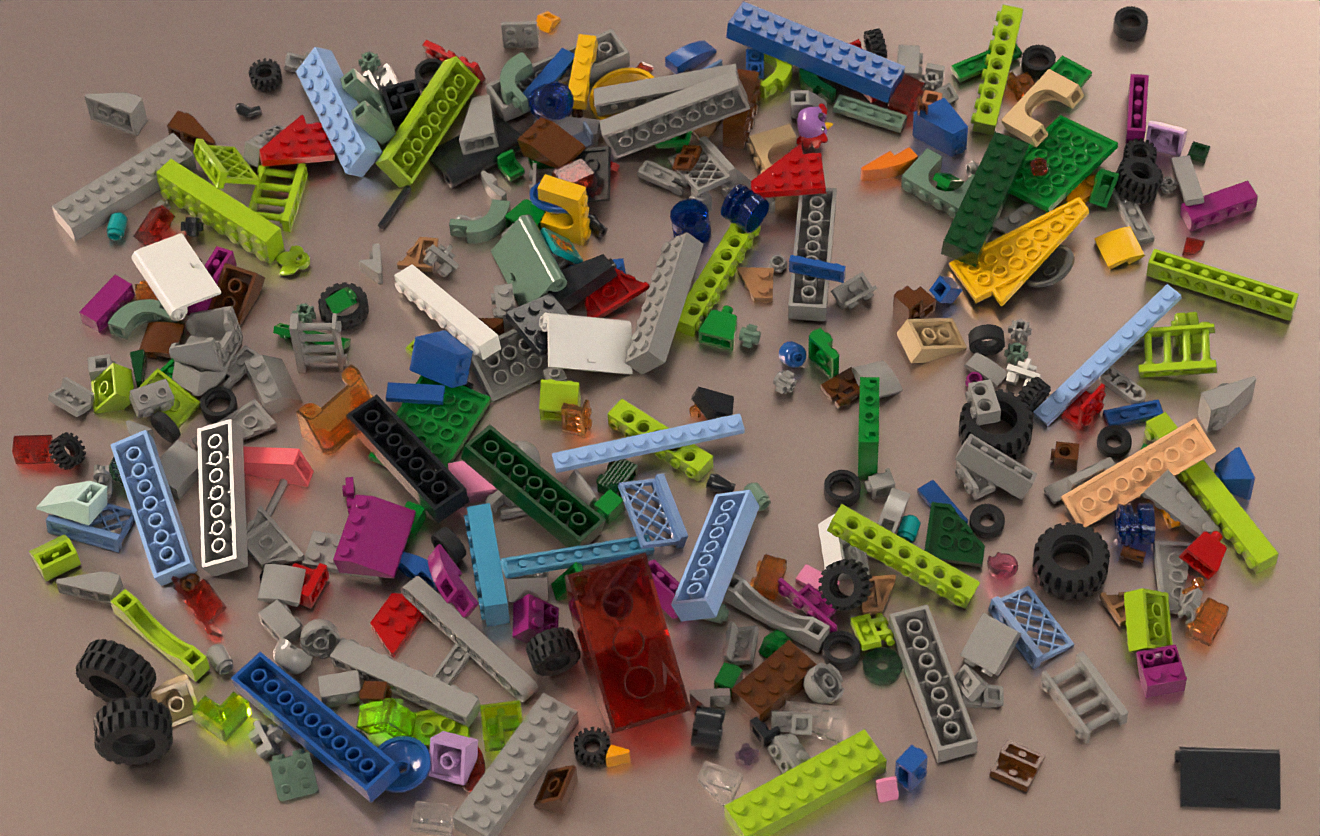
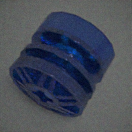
M560 82L540 85L531 92L529 97V109L536 119L542 117L550 121L560 120L567 117L574 105V97L571 90Z
M739 184L726 196L721 207V216L731 223H736V226L744 232L751 233L764 221L770 207V202L761 195L754 194V191L748 189L746 185Z
M685 199L673 206L670 212V220L674 239L688 232L703 243V245L707 243L712 232L707 206L697 199Z
M1131 503L1127 504L1126 513L1123 504L1117 505L1115 533L1119 545H1125L1126 536L1129 545H1133L1135 536L1138 537L1140 545L1154 544L1155 515L1152 503H1139L1136 512L1133 511Z

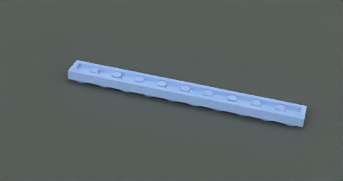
M1168 284L1162 288L1033 412L1034 416L1048 427L1182 299L1181 294Z
M739 413L552 453V460L556 473L739 435L745 433V428Z

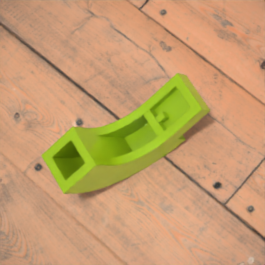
M764 53V61L775 69L774 73L761 84V97L766 99L769 95H773L777 89L783 93L788 88L792 80V64Z

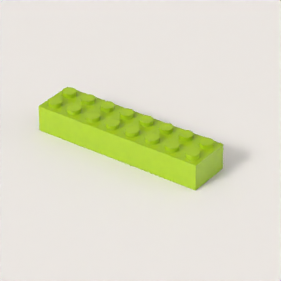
M457 56L443 61L396 131V135L392 137L375 163L399 188L414 182L480 82Z
M173 159L166 162L156 172L161 190L160 193L164 199L171 200L178 208L188 211L192 217H198L206 226L210 225L219 234H224L233 243L241 245L245 251L255 254L259 260L271 264L280 253L285 251L280 227Z
M864 729L724 805V817L737 836H770L885 773L887 760Z

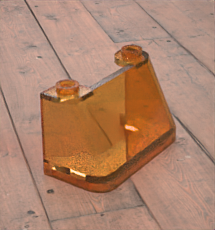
M352 364L342 372V380L347 386L323 407L320 408L314 403H307L296 411L301 437L324 455L335 453L355 435L349 428L346 414L373 397L361 372Z

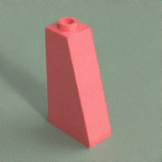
M243 446L244 474L275 481L285 479L289 484L308 487L314 471L300 449Z

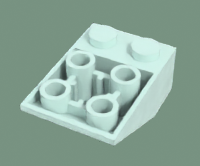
M92 481L56 486L36 509L81 524L90 525L107 506V486Z

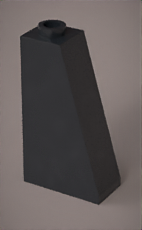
M604 254L561 270L567 280V285L560 291H548L547 293H551L567 311L617 277L618 274L615 271L617 266L611 258L607 259Z

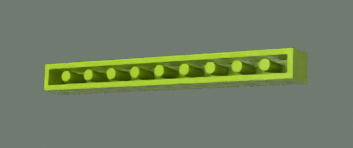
M1164 412L1146 421L1144 433L1149 441L1155 442L1178 427L1169 415ZM1204 459L1178 474L1179 480L1187 485L1191 495L1196 497L1202 509L1210 514L1213 522L1221 528L1224 537L1232 542L1236 552L1244 557L1250 569H1253L1258 574L1277 563L1279 553Z

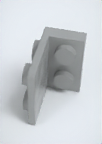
M536 21L501 23L503 48L539 47V26H537Z

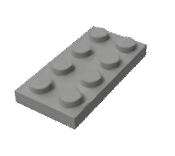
M313 530L303 560V566L316 569L319 563L327 565L328 572L339 573L333 558L341 535ZM340 573L373 580L380 579V577Z

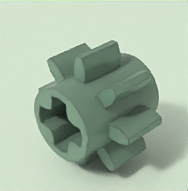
M370 51L361 54L362 59L358 60L362 72L370 70L373 73L378 70L377 66H381L378 54Z
M306 303L296 305V311H292V313H298L299 320L303 321V323H312V319H316L314 306H309Z
M749 324L747 327L741 328L739 340L743 341L742 346L751 348L753 344L758 345L761 337V332L757 331L758 326Z
M1018 342L1008 344V349H1005L1004 356L1007 357V363L1010 362L1016 366L1018 361L1024 362L1028 358V352L1025 351L1026 345Z

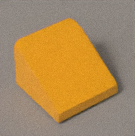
M548 11L539 14L536 19L539 29L546 33H550L561 21L560 17Z
M610 745L606 755L607 767L630 762L629 749Z

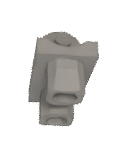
M441 244L438 248L435 245H431L425 251L426 255L423 262L430 267L436 261L441 264L437 272L442 277H446L459 266L453 260L455 255L451 252L453 246L450 244L446 248Z
M112 464L106 466L94 465L93 482L107 486V499H110L113 494L114 480Z
M259 720L253 723L255 728L248 733V736L254 744L262 740L263 744L256 748L258 756L265 759L271 755L281 754L276 743L281 742L280 737L283 735V729L279 726L274 727L273 724L267 727L262 725Z

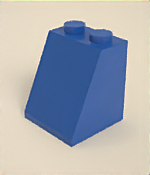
M945 97L928 105L927 115L922 110L920 111V116L917 115V111L914 112L913 116L914 138L951 157L967 150L968 126Z
M446 330L415 337L409 370L451 388L466 385L473 351Z

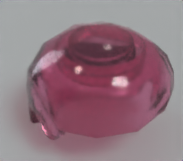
M997 552L994 557L989 555L987 567L991 576L998 580H1006L1017 573L1018 562L1009 553Z

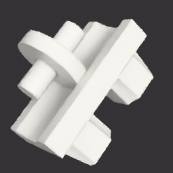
M1027 358L1026 362L1018 361L1017 366L1008 364L1006 368L1008 373L1006 382L1016 386L1019 378L1025 380L1023 386H1026V383L1031 381L1032 378L1036 376L1041 378V374L1035 373L1037 366L1031 365L1032 359Z

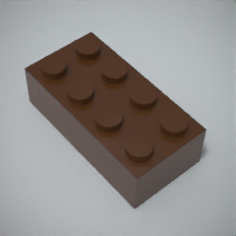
M737 69L739 79L748 97L750 109L723 120V147L744 150L746 143H749V136H751L749 131L754 127L753 116H756L758 112L757 102L761 101L762 91L759 90L761 89L762 80L759 79V72Z
M788 640L731 689L732 702L751 719L757 716L761 722H766L772 716V710H780L804 689V678L807 672L817 664Z

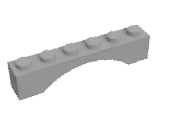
M733 573L723 601L775 630L784 632L786 636L817 653L820 652L825 638L829 635V625L814 617L797 615L776 606L760 595L745 579Z

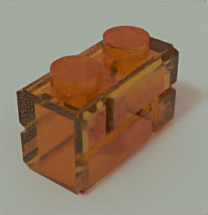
M765 554L763 560H759L757 563L756 572L758 573L756 577H752L750 585L768 601L774 602L777 598L778 579L784 578L787 570L786 559L775 558Z
M1209 597L1204 603L1201 602L1196 610L1198 615L1187 626L1190 629L1189 637L1200 641L1204 645L1211 646L1228 615L1229 607Z

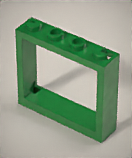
M860 377L858 478L860 481H868L869 476L878 472L880 377Z

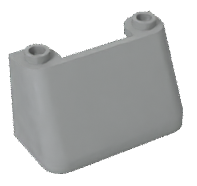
M233 306L191 313L188 321H186V329L190 332V337L184 345L173 343L169 348V354L176 362L215 372L225 371L243 341L242 331Z

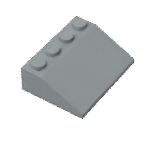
M515 329L498 336L501 349L484 360L472 354L470 367L487 395L491 397L492 402L544 378L543 369L550 368L548 367V353L538 357Z

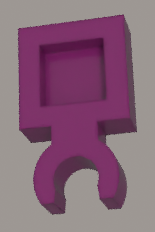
M345 477L346 485H342L343 497H347L348 514L355 498L353 477Z

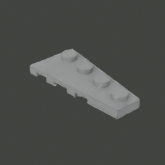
M255 399L219 421L223 422L232 419L243 428V440L277 428V423ZM196 436L192 438V443L198 449V437Z
M1169 470L1165 471L1141 494L1145 499L1149 498L1153 501L1157 508L1163 509L1170 514V518L1174 521L1178 520L1182 523L1184 528L1197 538L1204 531L1211 534L1213 531L1220 530Z
M1154 541L1153 553L1158 591L1168 593L1170 614H1178L1185 594L1189 566L1179 558V555L1192 543Z

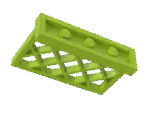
M196 139L193 150L194 158L216 188L224 189L225 183L259 185L260 179L236 147L207 145L203 139Z

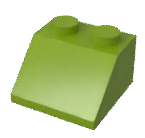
M112 363L91 382L92 392L94 393V413L100 414L124 410L131 404L129 395L130 390L134 389L132 369Z

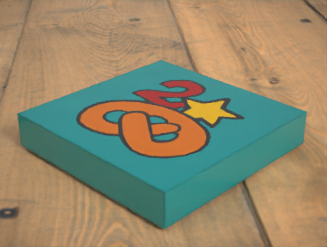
M544 227L540 230L553 254L574 264L584 261L569 239Z

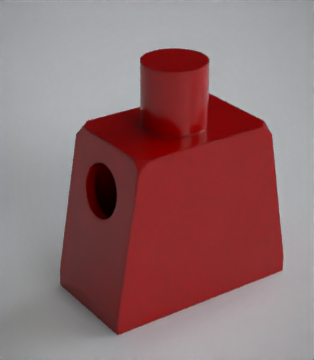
M1204 531L1179 555V558L1209 580L1219 570L1227 550L1226 546L1220 542L1223 538L1222 534L1218 531H1213L1211 534Z

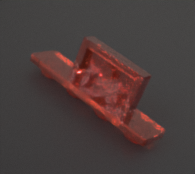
M173 576L171 580L175 584L173 586L174 589L184 596L183 601L194 610V616L200 622H203L205 625L203 627L204 630L211 636L221 637L223 634L214 623V620L227 607L209 582L202 579L192 590L186 591L182 588L183 580Z

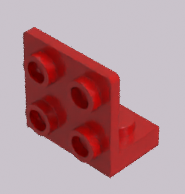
M1102 383L1092 394L1084 391L1065 410L1061 419L1078 430L1088 426L1096 413L1099 414L1104 407L1103 400L1106 396V385Z
M294 563L293 567L306 569L299 604L312 609L329 579L327 565L319 563L316 569H310Z

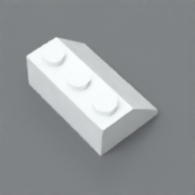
M835 514L818 524L825 570L833 562L847 558L848 560L855 559L856 563L861 562L863 563V568L867 567L869 569L865 552L851 546L846 541L833 536L827 531ZM843 573L838 577V580L851 579Z

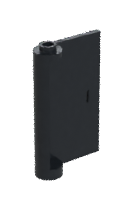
M495 115L499 147L463 155L459 142L460 135L436 147L428 160L442 171L445 181L453 188L497 164V157L503 152L512 149L516 154L521 151L517 139L522 134L500 116Z
M1179 746V750H1175V763H1178L1180 767V807L1281 809L1279 749Z

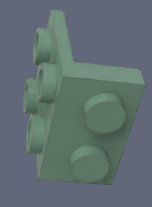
M304 748L292 751L293 755L285 757L284 753L272 756L273 760L269 761L277 796L280 801L309 795L318 791L309 751L305 752Z

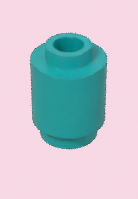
M116 212L110 215L106 232L107 237L111 240L119 241L125 234L128 218L123 213Z
M914 515L903 516L897 535L910 543L914 542L921 522Z

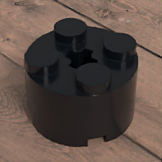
M697 705L695 710L696 717L692 728L691 746L719 749L723 733L722 724L724 722L725 710Z

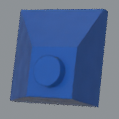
M1237 447L1215 464L1214 473L1231 494L1249 500L1251 499L1255 476L1241 448Z

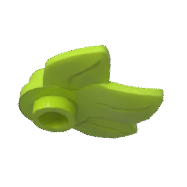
M291 246L289 252H282L276 257V261L283 265L279 273L281 276L292 275L298 269L304 270L310 265L309 255L300 246Z

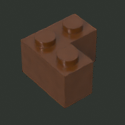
M907 285L894 294L893 319L901 326L907 319H925L936 309V299L921 286L916 290H912Z

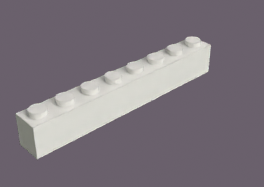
M413 264L394 275L396 280L395 287L398 292L406 295L407 299L410 302L413 301L421 311L424 310L430 319L436 320L441 328L448 330L452 336L472 350L473 355H477L484 360L501 349L498 334Z

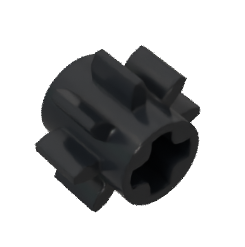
M186 217L185 222H181V231H185V236H199V232L204 231V223L199 222L198 217Z

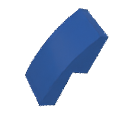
M746 49V70L759 72V79H764V53L755 49Z

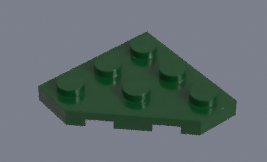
M931 502L924 551L944 562L982 567L985 545L975 536L972 529L961 519L951 504Z

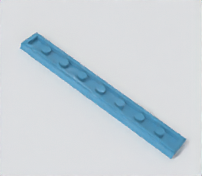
M644 535L646 542L651 541L649 535ZM636 536L501 558L500 564L505 578H513L567 569L575 562L585 566L652 555L655 550L654 548L642 549Z

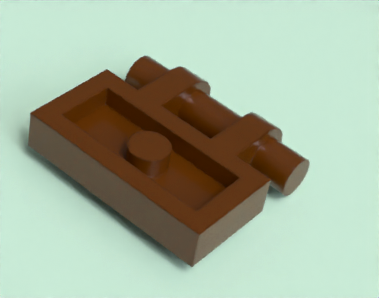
M852 367L820 384V389L831 402L837 398L839 399L835 402L837 408L848 406L852 400L859 398L860 386H858L854 377Z

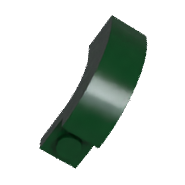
M799 68V85L801 90H809L832 105L836 99V89L821 81L816 74Z

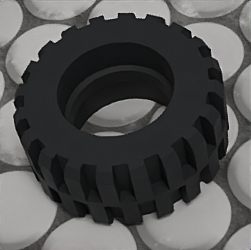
M1003 389L995 391L1001 409L1000 420L1009 423L1013 428L1003 434L988 433L979 425L977 426L975 418L972 419L971 404L965 403L962 407V412H960L959 419L961 445L972 434L1014 460L1019 458L1021 453L1026 452L1032 439L1033 414L1030 411L1029 405L1026 402L1023 403V399L1020 396L1016 397L1010 391L1008 393L1003 392Z
M1066 522L1065 525L1061 523L1056 524L1054 529L1050 527L1045 530V534H1041L1038 542L1035 544L1032 564L1034 577L1037 578L1039 586L1044 585L1043 590L1047 593L1052 592L1053 596L1057 598L1061 596L1065 597L1064 600H1070L1071 598L1079 600L1082 599V596L1089 597L1093 595V591L1097 592L1106 581L1110 559L1108 545L1105 540H1102V536L1098 532L1094 533V529L1089 526L1086 528L1081 523L1074 525L1072 522ZM1073 552L1083 556L1089 564L1079 570H1068L1060 567L1053 558L1061 553Z
M106 639L92 641L75 668L76 676L79 678L80 683L84 684L88 691L90 690L95 696L102 698L105 702H115L123 697L124 699L135 696V698L148 697L157 680L155 669L151 667V664L143 656L138 655L133 649H129L121 643L118 644L115 641H107Z
M135 696L126 699L124 697L119 698L115 702H108L107 706L104 705L100 708L93 720L95 749L102 758L109 762L114 761L115 764L120 765L122 763L131 766L132 764L143 765L145 762H153L154 759H160L166 754L173 744L171 713L164 704L158 703L157 700L152 698L149 700L147 697L135 698Z

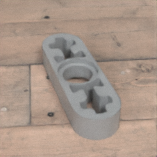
M1111 366L1098 378L1101 383L1105 384L1106 387L1131 405L1145 402V390ZM1125 383L1127 387L1121 389L1117 386V384Z

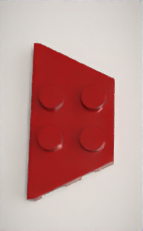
M615 268L618 276L586 297L587 317L603 318L647 291L650 288L649 284L638 281L634 276L624 274L623 271Z
M391 593L371 620L370 626L375 634L379 636L382 644L386 646L391 657L394 658L422 620L424 614L410 603L402 593Z

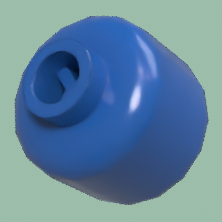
M793 341L784 343L779 350L780 361L792 368L802 366L807 357L805 348Z

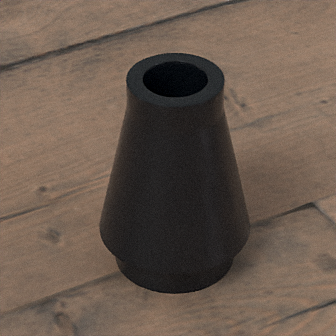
M711 473L706 488L712 492L728 493L734 491L736 484L717 473Z

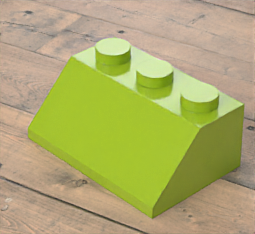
M1145 588L1125 592L1124 606L1129 652L1136 653L1137 651L1173 645L1168 593Z

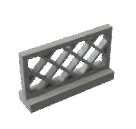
M706 136L699 138L700 144L698 145H701L702 153L695 167L691 171H677L698 195L727 182H730L732 186L739 183L736 168ZM677 154L668 157L669 163L672 166ZM701 160H708L707 163L700 162ZM709 168L715 169L714 171H707Z

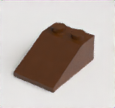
M542 117L517 139L523 156L561 171L586 148L583 143L555 122Z
M224 263L217 283L221 294L212 297L208 310L233 306L238 323L241 326L260 295L265 277L258 273Z

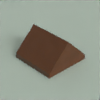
M570 765L548 770L533 805L564 815L578 781L576 766Z

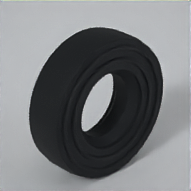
M157 411L151 416L150 422L166 441L173 443L181 436L177 425L165 413Z
M1107 426L1097 436V448L1105 457H1111L1112 459L1122 458L1131 449V435L1121 426ZM1118 437L1122 444L1119 447H1111L1107 444V439Z
M981 504L971 512L969 523L976 535L983 538H992L1002 532L1005 525V517L999 507L992 504ZM989 515L994 518L995 523L992 526H984L980 523V518Z

